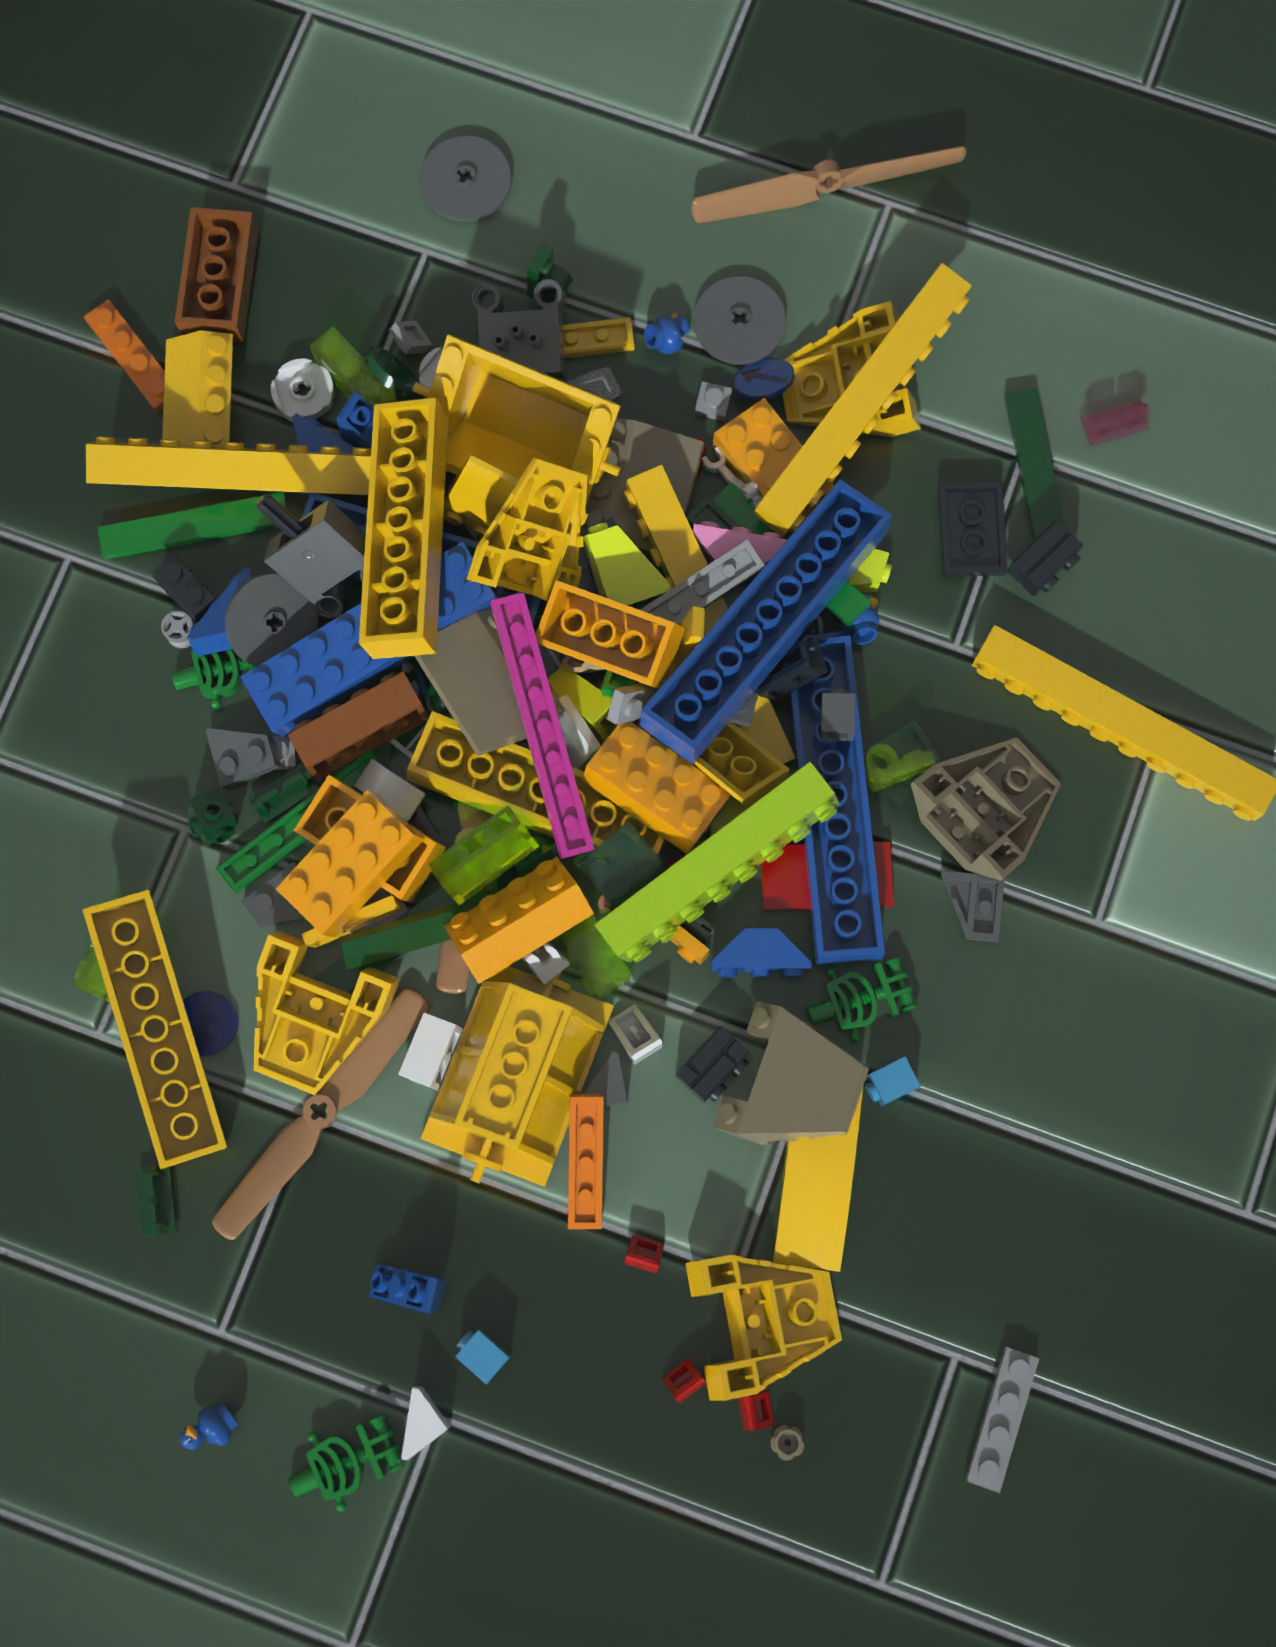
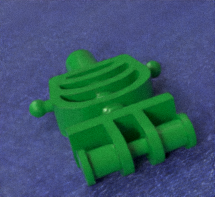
M231 649L222 651L229 655V661H222L217 652L198 656L192 650L191 655L194 666L171 672L176 690L199 685L202 695L206 699L212 698L211 706L218 709L221 706L219 698L232 696L238 691L241 684V670L249 668V671H251L255 666L250 665L240 657L237 658ZM206 656H212L216 664L213 663L211 665ZM232 672V679L230 683L227 684V675L228 673L231 674ZM215 676L218 677V683H217L216 686H215Z
M898 957L885 962L892 975L890 978L886 977L881 963L873 966L879 986L877 985L873 988L866 978L858 972H848L838 977L837 970L834 967H829L826 973L833 981L825 986L828 1000L806 1007L811 1024L816 1025L835 1018L839 1030H851L850 1040L853 1043H857L861 1038L858 1034V1029L868 1027L876 1018V1000L879 1001L884 998L891 1018L900 1014L894 998L900 997L903 1012L918 1008L919 1004H916L912 994L915 991L914 987H907L904 979L910 976L908 972H904L901 964L902 958ZM848 980L856 981L864 990L857 992L854 985ZM897 982L900 990L892 992L889 985ZM839 986H843L850 996L846 997ZM868 1003L870 1006L869 1017L863 1021L862 1006ZM855 1008L856 1019L855 1022H851L850 1010Z
M383 1414L368 1421L369 1424H372L377 1436L373 1439L370 1437L365 1422L356 1426L364 1446L360 1449L358 1448L357 1451L352 1443L341 1435L331 1436L321 1442L317 1432H310L308 1440L315 1446L306 1453L310 1468L288 1477L294 1496L298 1497L319 1487L323 1499L327 1501L336 1498V1509L342 1512L347 1507L343 1496L352 1494L361 1485L363 1477L361 1462L370 1461L377 1480L386 1476L380 1461L383 1457L386 1458L390 1467L389 1473L405 1467L406 1464L402 1462L398 1452L401 1449L400 1445L392 1446L389 1439L395 1433L393 1429L389 1430L385 1420L386 1415ZM382 1441L386 1450L377 1454L374 1444ZM331 1444H339L348 1454H345L344 1457L341 1456L339 1451ZM321 1450L326 1451L333 1461L329 1462ZM353 1467L355 1472L354 1482L348 1487L349 1478L347 1471L348 1468L351 1469ZM339 1473L340 1488L336 1490L335 1475Z

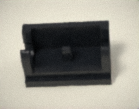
M804 639L800 641V648L782 658L758 686V696L778 701L827 673L828 670L818 640L811 639L807 642Z

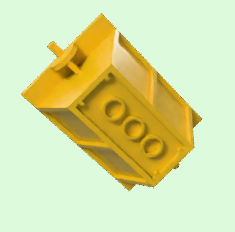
M450 334L446 337L431 388L417 382L413 386V392L428 398H437L448 416L446 471L457 475L467 459L472 455L520 479L532 459L537 458L588 475L586 504L593 484L600 481L604 471L614 476H618L621 467L608 462L611 455V447L607 446L621 405Z
M508 966L481 984L420 1138L463 1155L462 1158L475 1162L476 1165L470 1178L471 1181L480 1183L485 1167H488L498 1172L501 1170L543 1187L546 1186L569 1126V1094H581L614 1005L571 990V985L559 980L561 972L544 985L535 974L532 975Z

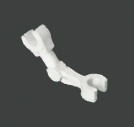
M717 447L714 450V454L720 459L718 462L712 463L706 456L702 458V464L706 471L710 473L719 472L728 485L731 482L734 483L747 500L751 498L754 501L751 504L756 509L764 498L756 491L759 489L756 483L747 482L745 484L741 479H737L725 466L726 458Z

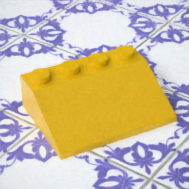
M470 455L454 477L444 498V519L453 525L461 526L463 524L473 529V534L482 539L520 479ZM585 513V517H581L580 529L588 517L587 513Z

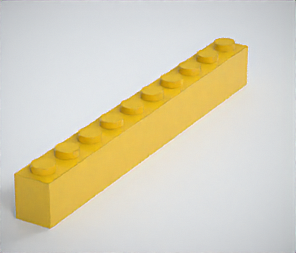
M941 263L770 488L752 515L783 537L789 529L793 532L798 529L806 518L801 514L807 505L812 508L825 493L820 489L826 480L832 483L843 469L839 465L842 458L846 456L850 459L861 445L857 440L863 431L869 434L880 420L875 416L879 409L882 407L887 410L898 396L894 392L895 388L899 383L905 386L916 372L912 368L916 360L919 359L923 362L934 348L930 344L935 335L941 339L952 324L948 318L953 311L959 315L970 299L965 295L972 287L970 283Z
M97 436L95 437L96 442L86 444V483L368 495L371 448H353V453H340V447L321 446V452L308 451L307 445H289V450H276V444L258 443L257 449L244 448V443L224 442V447H212V441H192V446H180V440L160 439V445L147 444V438H128V443H115V437Z
M663 465L627 479L625 484L626 490L623 491L626 504L629 509L635 508L639 517L636 520L638 530L643 538L648 537L652 545V549L649 550L652 561L656 567H662L666 576L665 579L672 589L708 564ZM723 597L704 608V637L728 610ZM758 696L750 728L740 725L736 726L783 764L789 763L796 757L771 702L767 698Z
M996 625L992 628L971 665L977 668L976 671L981 676L991 680L995 678L1004 683L1005 688L1017 695L1024 694L1033 699V703L1039 708L1047 711L1051 709L1062 715L1061 718L1068 724L1073 726L1080 725L1090 730V735L1097 740L1103 742L1108 740L1119 746L1118 750L1129 757L1137 756L1146 761L1150 769L1159 773L1166 772L1176 778L1175 781L1179 785L1201 791L1210 802L1233 809V813L1241 819L1256 821L1262 817L1276 793V778Z

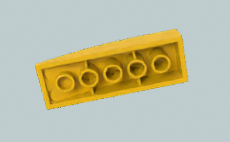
M863 1088L847 1134L819 1138L800 1137L796 1138V1141L786 1142L773 1263L840 1272L850 1205Z

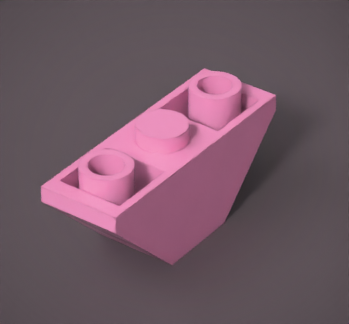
M702 521L700 525L694 524L692 530L703 555L709 563H712L748 539L766 566L787 541V539H782L783 536L778 533L765 532L764 535L752 534L750 529L744 527H732V530L719 528V524L709 521Z

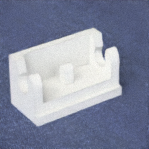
M550 941L521 958L544 985L570 965L569 961Z
M423 1013L398 1075L439 1091L464 1029L451 1022Z

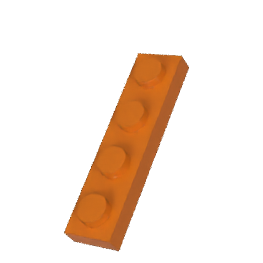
M108 299L86 314L84 319L157 413L163 409L165 371Z
M569 1094L568 1229H602L603 1094Z

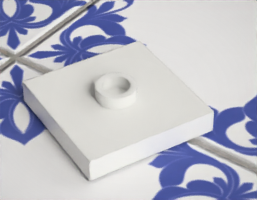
M566 694L559 698V703L565 710L559 722L571 766L583 771L601 745Z

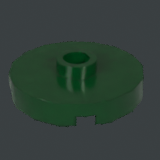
M371 346L363 356V360L368 362L366 366L369 372L389 390L394 391L398 388L402 390L401 396L412 397L415 393L412 391L413 386L416 382L419 383L414 373L387 350Z

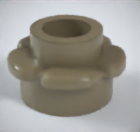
M782 1425L775 1430V1436L771 1438L770 1444L773 1452L778 1453L779 1458L792 1460L794 1456H799L803 1452V1434L798 1428L794 1426L789 1428L787 1425ZM786 1439H789L791 1441V1444L789 1446H786L784 1444V1441Z

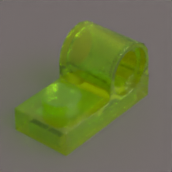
M878 744L870 748L864 759L867 782L872 793L927 771L936 762L931 750L921 753L920 749L904 755L902 757L903 761L900 762L893 748L888 745ZM877 756L883 757L887 761L888 767L878 769L874 767L871 759Z

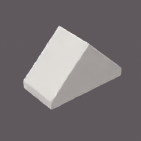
M374 759L370 761L354 785L363 793L369 790L379 795L406 821H409L426 795Z
M636 1004L608 1021L634 1065L662 1048L663 1043Z
M415 1386L412 1388L401 1457L404 1460H409L451 1427L423 1387Z

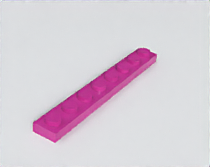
M524 592L490 601V606L559 857L563 859L594 850L593 842Z

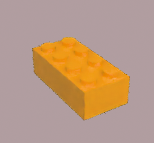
M765 398L714 432L713 448L717 447L726 458V465L737 479H741L745 484L747 482L756 483L759 487L756 491L762 497L767 494L802 448V444ZM826 480L820 488L825 493L813 508L807 505L801 514L807 518L834 487L833 483Z
M556 580L536 632V639L539 645L660 689L667 680L686 628L666 619Z
M631 721L617 725L586 765L582 781L686 854L693 851L724 809L731 796L712 778Z
M328 775L294 831L316 845L362 794L343 781ZM410 825L424 840L381 887L397 898L412 903L446 847Z
M366 790L280 883L276 890L322 935L335 937L424 839L379 795Z
M555 857L552 860L542 862L534 871L526 876L514 879L506 888L498 893L486 896L480 901L478 906L470 911L458 913L444 927L478 984L594 913L578 884L559 858Z

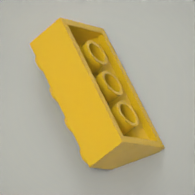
M200 330L166 339L162 439L180 440V446H192V441H212V447H224V442H229L233 334Z
M727 723L694 762L698 768L728 793L749 807L788 779L790 769L733 723Z

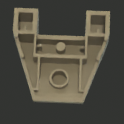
M757 1001L746 1033L768 1044L748 1102L723 1096L713 1127L739 1139L760 1145L771 1144V1141L778 1140L786 1142L796 1141V1138L800 1137L819 1138L847 1134L869 1068L844 1048L834 1043L827 1035L812 1026L806 1019L781 1006Z

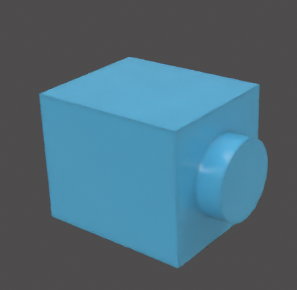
M906 1057L869 1074L866 1077L869 1083L865 1084L872 1101H879L881 1107L921 1087Z
M479 1329L475 1334L469 1330L456 1345L461 1351L455 1357L485 1384L489 1383L511 1357L482 1329Z

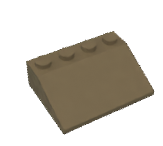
M617 418L607 445L611 447V455L608 462L621 467L618 476L604 471L600 481L593 484L586 504L585 513L588 514V517L580 529V535L589 534L588 527L603 523L612 517L644 556L651 557L649 550L652 549V545L648 537L643 538L638 530L636 520L639 517L635 508L629 509L623 496V491L626 490V480L659 465H663L686 516L704 442L636 420Z
M487 608L474 612L438 631L436 654L416 655L415 658L476 755L480 756L527 739L492 609ZM549 683L558 719H560L565 710L559 703L558 695Z

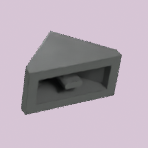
M614 1051L584 1093L603 1094L604 1108L628 1104L619 1054Z

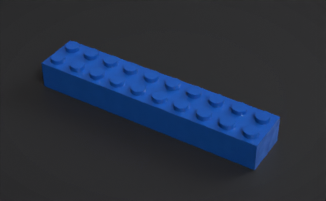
M840 479L641 710L640 727L693 765L887 535L892 514Z
M851 636L815 639L818 640L828 672L789 694L796 771L811 762L833 790L840 803L836 807L837 813L823 823L818 820L809 827L811 832L803 838L816 965L882 960L885 948ZM797 640L785 654V657L800 648L799 642L802 640ZM832 689H844L849 694H856L855 735L853 741L820 740L822 693H828Z

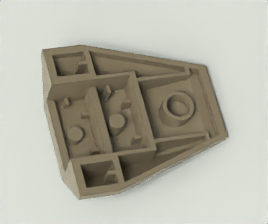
M1017 737L934 764L911 784L920 821L965 870L1000 881L1025 860L1061 786V783Z

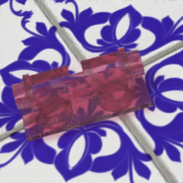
M1137 400L1081 417L1080 420L1091 447L1148 430L1149 425L1145 416L1150 414L1147 403L1142 404Z

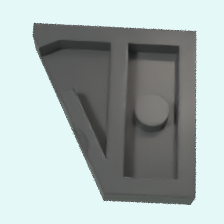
M212 728L205 730L221 788L229 789L282 767L274 737Z
M295 862L291 863L241 901L261 928L278 926L280 923L303 921L305 919L276 890L280 883L297 866Z
M942 871L943 883L966 940L999 943L1005 878L1000 881L980 874Z

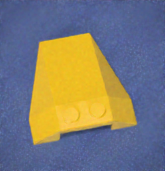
M533 458L479 542L467 579L495 588L501 586L524 592L547 602L556 580L578 588L582 573V567L578 566L579 547H583L584 537L580 535L581 517H585L588 475Z

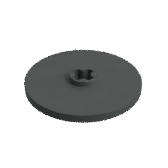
M457 136L441 142L429 152L421 168L420 183L423 195L434 211L454 221L470 222L483 219L501 207L510 191L511 171L503 152L490 141L476 136ZM468 174L471 175V180H466L464 183L461 182L460 176L465 178Z
M745 276L728 277L712 284L699 298L694 312V329L702 347L716 359L730 364H750L770 355L781 342L786 326L785 309L777 293L764 282ZM735 316L739 319L743 316L746 317L745 324L741 322L734 324Z
M278 573L257 575L242 584L232 596L225 616V630L229 644L242 660L255 667L310 635L318 628V613L315 610L314 604ZM272 616L278 618V622L272 624V627L266 625L267 619H272Z

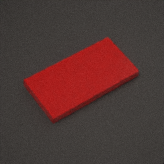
M873 842L880 908H892L894 906L890 842ZM804 844L785 845L782 848L784 852L781 856L770 863L766 860L761 863L763 911L810 910Z

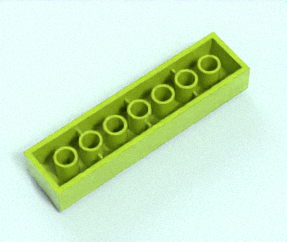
M809 762L597 922L595 927L618 958L629 963L633 960L635 963L640 962L652 952L650 947L659 940L664 943L678 933L676 929L678 925L686 920L688 923H691L705 912L703 907L712 900L717 903L728 896L731 892L729 888L739 880L741 883H744L758 872L756 867L765 860L770 863L781 856L784 852L782 848L792 840L795 843L799 842L811 832L809 827L818 820L823 823L837 813L836 807L840 804L835 793L813 764Z

